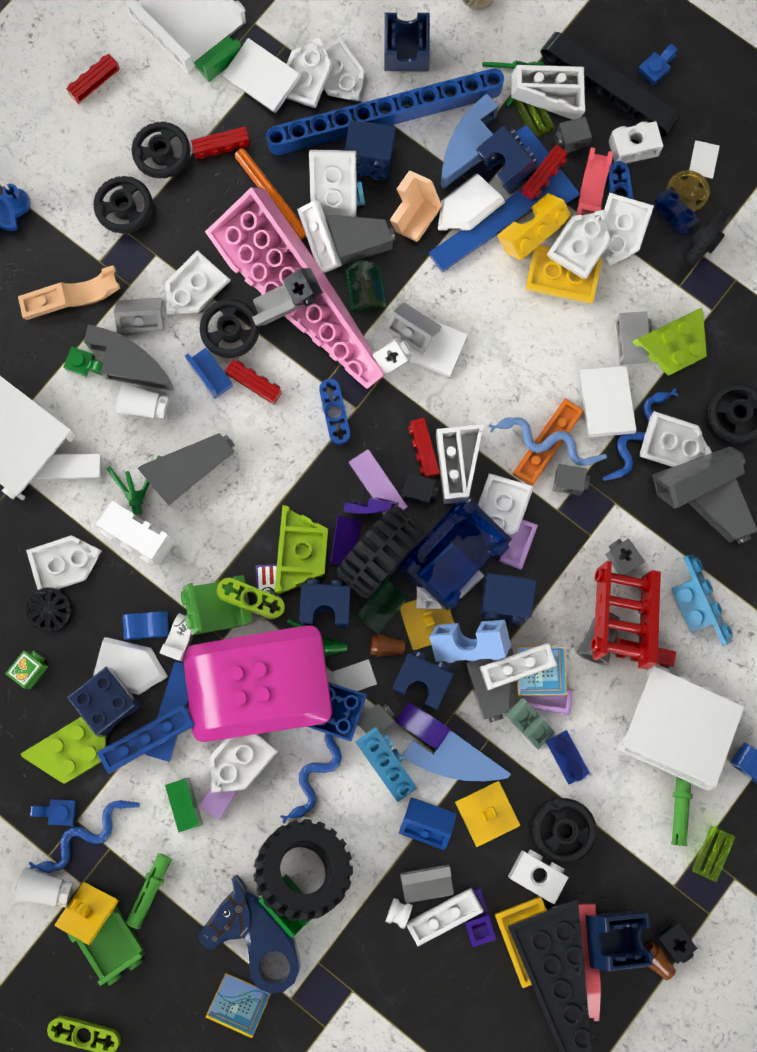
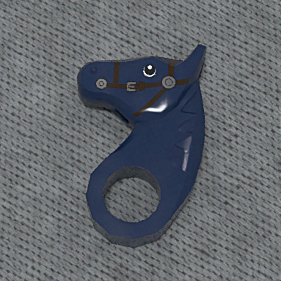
M239 875L231 878L233 891L222 901L199 934V942L206 949L214 950L224 941L246 939L250 975L253 982L260 990L270 994L284 992L295 983L301 967L295 937L291 938L259 902L260 897L247 891ZM277 951L285 955L290 963L289 973L281 979L267 977L261 969V959L265 954Z

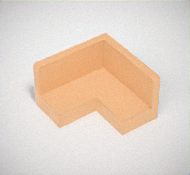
M409 170L397 187L402 203L390 221L397 233L414 241H419L441 209L442 204L433 182Z

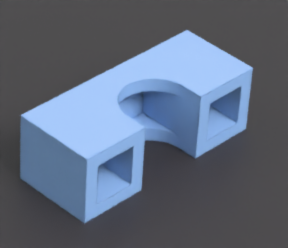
M505 620L482 621L476 631L477 639L465 637L460 630L459 623L438 624L429 636L436 662L445 661L446 663H452L459 660L473 662L479 659L499 660L506 657L511 647Z

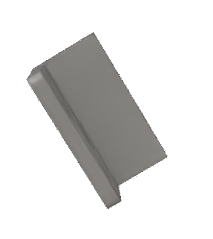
M283 284L253 299L258 314L252 318L255 326L266 325L304 306L303 304H294Z
M162 298L118 300L114 309L117 333L163 331Z
M402 303L392 312L384 330L396 338L400 336L402 341H407L411 348L423 355L433 337L442 327L408 304Z
M449 864L400 873L406 903L454 894Z

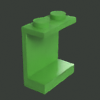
M244 575L233 577V579L245 583ZM220 582L193 586V583H189L182 588L181 602L183 606H186L187 615L185 616L187 629L191 630V635L247 626L253 622L252 614L248 610L221 600L216 593L217 585ZM227 584L226 587L222 586V589L225 590V595L235 593L237 594L235 599L239 601V595L243 591L242 588L236 592L231 589L232 585ZM246 593L244 595V601L246 602V604L250 605L248 594Z

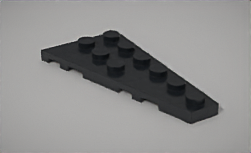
M577 897L508 925L509 932L560 1052H592Z

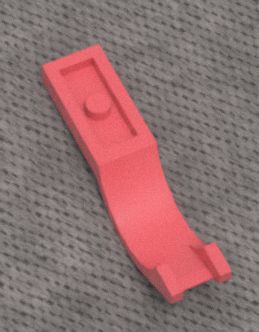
M595 148L590 149L576 215H587L601 210L603 192L613 152L609 151L608 156L594 154Z
M579 904L589 1018L599 1021L601 1000L600 970L590 968L585 916L596 914L595 904Z

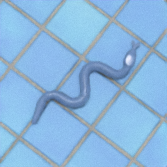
M508 417L500 420L495 426L489 424V427L492 428L490 432H493L495 428L510 429L514 425L521 426L524 444L530 451L536 453L545 452L557 441L564 440L567 444L570 459L577 465H592L607 458L606 454L591 456L585 459L580 458L577 454V446L573 436L566 431H556L541 444H537L533 441L530 425L523 418Z

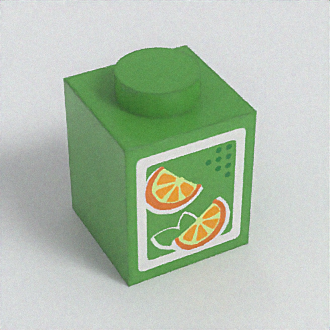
M34 650L32 653L23 651L5 674L24 689H31L49 666L43 662L45 658Z

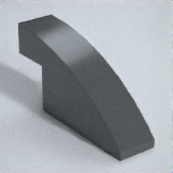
M88 324L84 343L89 349L105 352L101 374L105 379L170 391L174 390V386L167 374L145 350L118 333Z

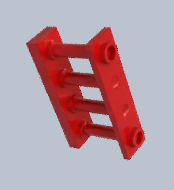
M607 560L596 569L594 577L597 582L594 637L591 641L593 660H599L607 655L608 651L634 656L638 660V668L648 670L658 664L661 572L651 570L642 576L641 579L611 573L612 561ZM611 582L639 588L641 600L636 601L610 595ZM610 605L637 610L640 613V623L636 624L609 618ZM609 628L636 633L639 636V646L634 647L608 642Z

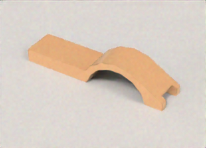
M115 266L103 268L102 272L92 280L75 284L60 282L18 296L22 317L29 320L69 306H86L104 300L120 289L119 283H116Z

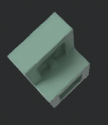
M523 698L506 714V717L538 750L555 733L547 722Z

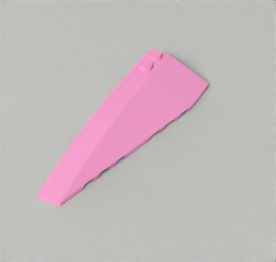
M251 187L205 231L229 267L235 273L240 272L246 278L244 281L250 286H254L261 295L283 285L282 280L298 269L311 268L323 293L317 296L318 300L309 306L303 304L304 307L285 315V317L303 333H307L314 343L324 348L332 359L342 364L345 370L366 389L370 388L385 375L372 356L371 348L338 294L265 188Z

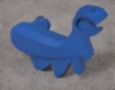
M7 184L9 190L4 186L3 194L0 195V228L7 231L18 230L17 218L29 210L31 200L24 190L17 188L14 184Z

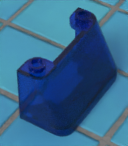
M472 499L461 500L449 510L403 560L398 569L444 610H452L461 601L460 590L490 557L502 556L509 549L510 546L508 544L512 538Z

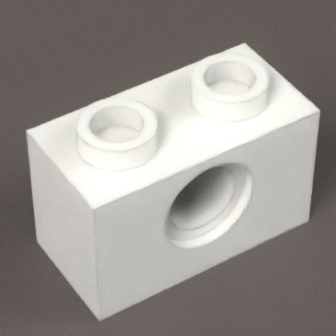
M644 121L628 128L626 126L618 127L612 131L609 138L614 162L621 161L626 164L658 157L663 148L656 121L651 123ZM631 140H637L639 144H635Z
M531 849L528 853L522 850L508 877L555 904L569 878L563 874L565 869L551 862L550 866L541 861L543 856ZM537 868L545 870V878L542 881H535L533 879V872Z

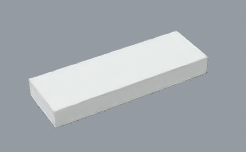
M314 200L297 209L313 257L322 272L325 274L342 266L320 201Z
M53 454L33 479H101L102 455Z
M549 643L479 668L487 690L555 667L557 664Z
M471 887L407 921L406 926L417 946H420L483 912V908Z

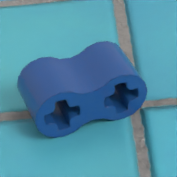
M168 612L123 615L124 640L168 637Z
M743 743L730 761V764L757 784V750L749 744Z

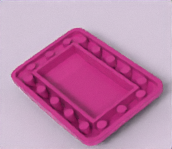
M314 626L295 627L196 644L185 650L183 662L189 711L195 725L192 727V733L195 739L200 742L327 723L332 716L323 640L320 630Z

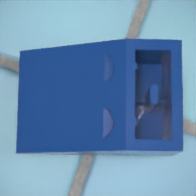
M329 682L332 716L327 723L307 727L351 742L367 694Z

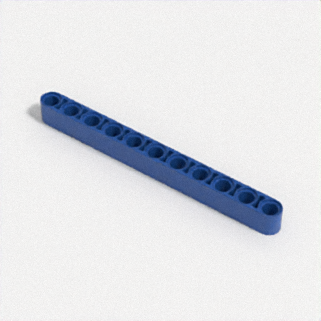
M488 69L273 126L266 133L268 149L274 155H282L346 138L350 120L391 126L474 104L485 94H488L493 99L502 92L504 75L499 69ZM489 82H496L497 85H491ZM473 87V88H475L476 90H475V91H470V90H468L467 88ZM452 93L455 96L449 97L446 94ZM425 99H432L433 101H432V102H426V101H424V100H425ZM408 104L412 107L404 108L403 105ZM388 110L390 113L383 114L381 111ZM367 116L369 118L366 120H362L359 117ZM342 121L347 123L345 125H338ZM319 127L325 128L323 131H317L316 129ZM297 133H302V134H304V135L301 136V137H295V136H294V135L297 134ZM275 139H281V140H282V141L279 142V143H274V142H272V141L275 140Z

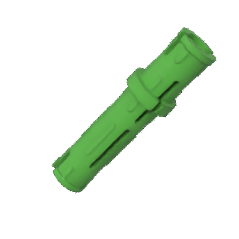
M676 777V790L673 792L675 804L671 845L687 846L689 807L693 794L690 793L691 783Z
M158 853L150 872L146 873L144 886L125 922L130 927L135 929L141 928L159 887L163 885V878L173 860L169 856Z

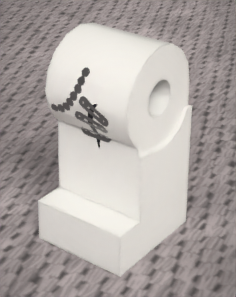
M180 613L177 615L168 638L160 650V654L183 662L185 650L190 647L194 637L191 635V630H188L186 627L185 615Z

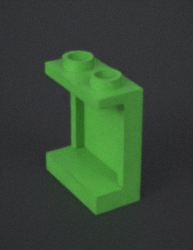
M117 905L90 945L67 934L72 943L76 941L98 975L100 979L98 984L100 986L105 982L109 986L122 977L121 971L127 967L130 971L143 962L141 957L146 954L145 949L131 927L125 923L126 919Z

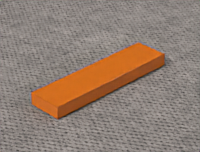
M565 398L539 434L535 443L541 444L556 431L570 433L584 410ZM564 440L557 441L545 452L536 453L528 450L514 470L513 475L527 485L533 486Z

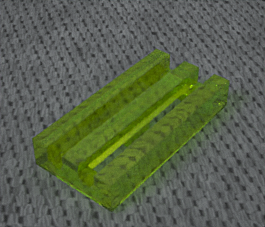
M514 99L525 124L536 137L554 130V125L546 109L537 107L546 125L545 128L535 107L526 103L539 128V131H537L522 101Z
M710 826L692 871L711 881L717 882L735 836ZM716 833L718 834V838L709 856L704 871L700 870V868L705 859L710 844L713 840V837ZM724 838H727L713 872L709 874Z

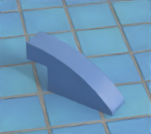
M485 94L464 115L449 141L442 168L441 187L443 189L482 161L476 149L493 135L486 125L496 118L498 106L488 94Z
M451 730L438 750H435L433 754L413 740L402 755V757L418 767L452 779L492 781L506 779L511 775Z

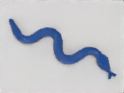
M676 388L670 393L657 392L645 401L643 412L648 422L653 413L651 406L654 403H663L671 395L678 396L675 393ZM636 431L635 434H623L619 437L617 448L625 462V466L623 469L602 477L603 481L621 478L632 470L633 460L626 447V443L629 440L644 441L646 432Z
M325 733L324 737L326 746L333 756L332 760L329 763H309L303 766L299 773V785L307 796L308 802L304 806H297L292 809L288 816L281 815L280 817L284 819L283 823H286L288 818H301L314 808L316 794L308 781L309 774L312 772H333L340 766L342 754L333 739V735Z
M123 800L109 803L103 810V831L100 834H93L82 827H71L64 832L60 840L61 861L58 863L43 861L38 865L29 862L30 869L37 868L46 873L64 869L69 864L71 858V838L78 836L96 845L106 842L112 833V811L116 808L140 807V803Z

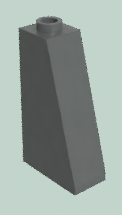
M218 433L138 467V470L169 506L235 452L233 450L235 444L227 435L223 437Z
M730 446L652 474L657 496L673 508L680 507L745 474L743 466L745 465V458L742 452Z

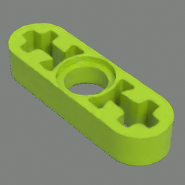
M233 578L221 580L216 588V593L221 600L268 619L278 618L285 609L281 598ZM227 584L232 585L231 589L236 592L242 588L243 591L239 595V601L235 599L237 597L235 593L225 595V590L222 589V586L226 587ZM247 592L254 593L257 597L256 604H246L244 595ZM262 597L266 598L263 602L265 604L270 605L272 602H275L276 608H278L279 611H275L272 614L270 613V608L265 605H263L261 609H258V606L262 602Z
M67 1016L56 1017L49 1023L47 1033L51 1040L93 1052H115L121 1043V1036L117 1030ZM60 1022L63 1023L62 1028L71 1030L73 1025L76 1026L72 1032V1039L69 1038L71 1032L64 1031L58 1035V1030L54 1026H57ZM86 1028L90 1031L91 1038L88 1042L79 1040V1029ZM97 1032H100L97 1038L105 1039L110 1035L111 1041L115 1042L109 1048L105 1047L106 1042L98 1040L96 1045L93 1044Z

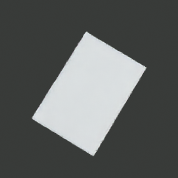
M695 140L689 174L713 179L719 145Z
M369 659L333 671L337 685L355 691L377 684Z

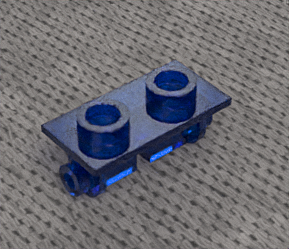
M671 188L657 195L658 198L654 201L657 204L656 208L666 218L671 214L674 215L670 223L679 233L682 232L686 235L691 230L690 227L700 222L695 212L688 208L680 199L679 194Z
M567 730L545 741L568 785L575 781L578 782L590 774Z

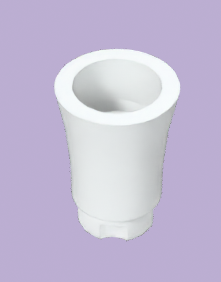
M123 382L118 394L116 414L165 419L169 397L160 396L159 393L140 389Z
M25 867L17 886L15 902H31L54 907L57 905L67 907L73 883Z

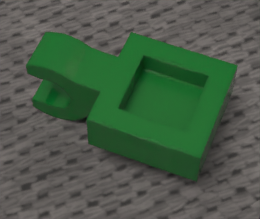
M71 347L63 366L65 370L87 377L89 371L103 376L101 374L103 363L95 361L93 353Z

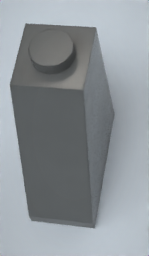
M339 215L326 216V221L342 265L393 249L395 234L393 228L387 226L386 220Z
M736 478L688 502L729 543L736 540L738 544L751 540V535L757 532L756 525Z
M512 648L509 649L506 657L514 655ZM479 659L466 663L465 668L483 720L489 718L491 723L504 719L503 713L508 712L511 682L487 690L479 667L498 660Z

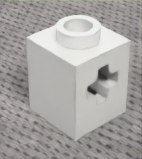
M399 336L378 349L372 356L386 375L407 362L412 357V350L407 341H402ZM397 352L398 356L392 357L390 353Z

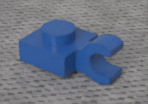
M670 44L660 56L654 52L639 66L638 72L654 86L669 72L671 66L668 63L675 58V53L678 49L673 44Z
M50 799V806H31L30 816L49 817L48 825L74 826L77 800Z

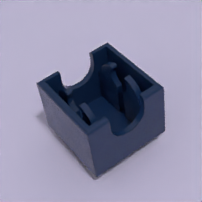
M385 12L384 71H429L430 13H417V17L414 20L403 21L397 17V13Z
M349 121L345 151H356L357 178L365 175L371 176L374 180L382 181L385 178L390 179L395 151V126Z
M502 126L482 143L476 151L489 170H492L499 164H505L504 168L496 176L502 182V186L508 194H512L529 180L536 171L535 165L538 162L528 146L523 148L524 144L521 142L517 132L513 128L509 131L506 126Z
M488 573L483 582L480 616H485V621L506 619L508 624L522 626L532 616L536 580Z
M307 580V584H302L299 617L302 626L315 627L317 615L321 611L329 610L335 614L337 628H350V586L346 585L344 581L337 580L331 581V585H324L321 580Z
M415 651L414 654L408 653L393 685V691L404 696L411 684H422L427 690L424 706L436 710L453 676V673L449 671L451 667L437 661L436 665L428 662V656L418 651Z
M107 666L66 697L96 737H104L114 729L113 727L128 715H132L142 707L115 671Z
M621 911L585 915L590 968L617 971L653 966L652 951L645 949L641 939L643 928H650L648 913Z

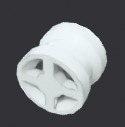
M394 898L385 922L397 923L400 928L404 929L413 905L409 903L402 904L399 899Z

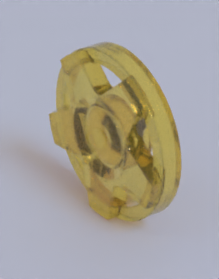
M690 170L676 173L670 179L666 188L669 204L675 209L687 213L701 209L707 202L710 194L707 180L701 174ZM682 176H689L687 180L679 178ZM699 181L702 183L704 189L698 187ZM671 186H672L673 189L675 190V192H673L672 194H671ZM697 200H703L700 204L696 205Z

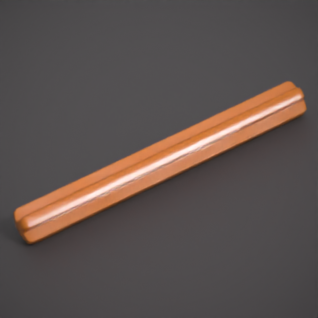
M241 148L235 153L236 160L258 188H265L300 240L304 239L306 233L301 221L247 151Z

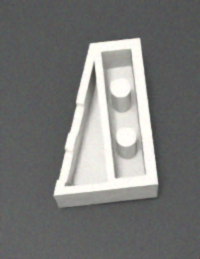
M517 65L511 74V98L572 120L578 119L585 112L584 67Z
M484 424L437 429L436 443L444 504L468 501Z
M113 501L96 524L102 529L100 534L111 541L114 537L121 541L119 546L130 553L136 550L141 554L139 558L149 565L155 562L160 566L175 543L168 534L157 530L150 523L143 521Z

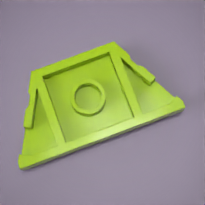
M701 307L632 342L636 347L641 346L649 353L647 357L654 363H657L660 369L669 376L707 356L703 309Z
M286 505L282 506L275 595L300 587L302 584H307V580H317L325 577L328 528L319 523H313L311 519L304 515L300 516L291 511L290 507Z
M80 717L21 753V756L58 781L67 784L101 763L97 752L107 747V734L104 737H96L83 718Z

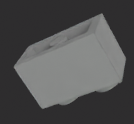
M647 311L619 313L615 322L620 365L648 363L650 360L647 357L649 353L641 346L636 347L632 342L652 332V320L648 319Z

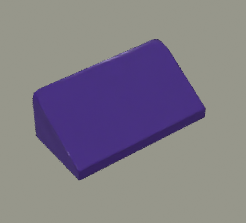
M337 516L331 565L340 566L342 561L359 541L361 521Z

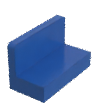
M204 348L193 357L189 353L185 355L188 364L214 399L233 387L232 382L207 348Z
M410 798L398 834L445 851L452 834L456 813L415 798Z

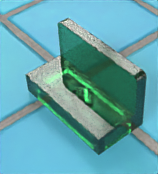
M358 260L345 267L351 311L359 312L369 306L377 308L386 307L381 268L378 263Z
M386 578L357 614V617L375 633L380 634L406 602L408 596Z

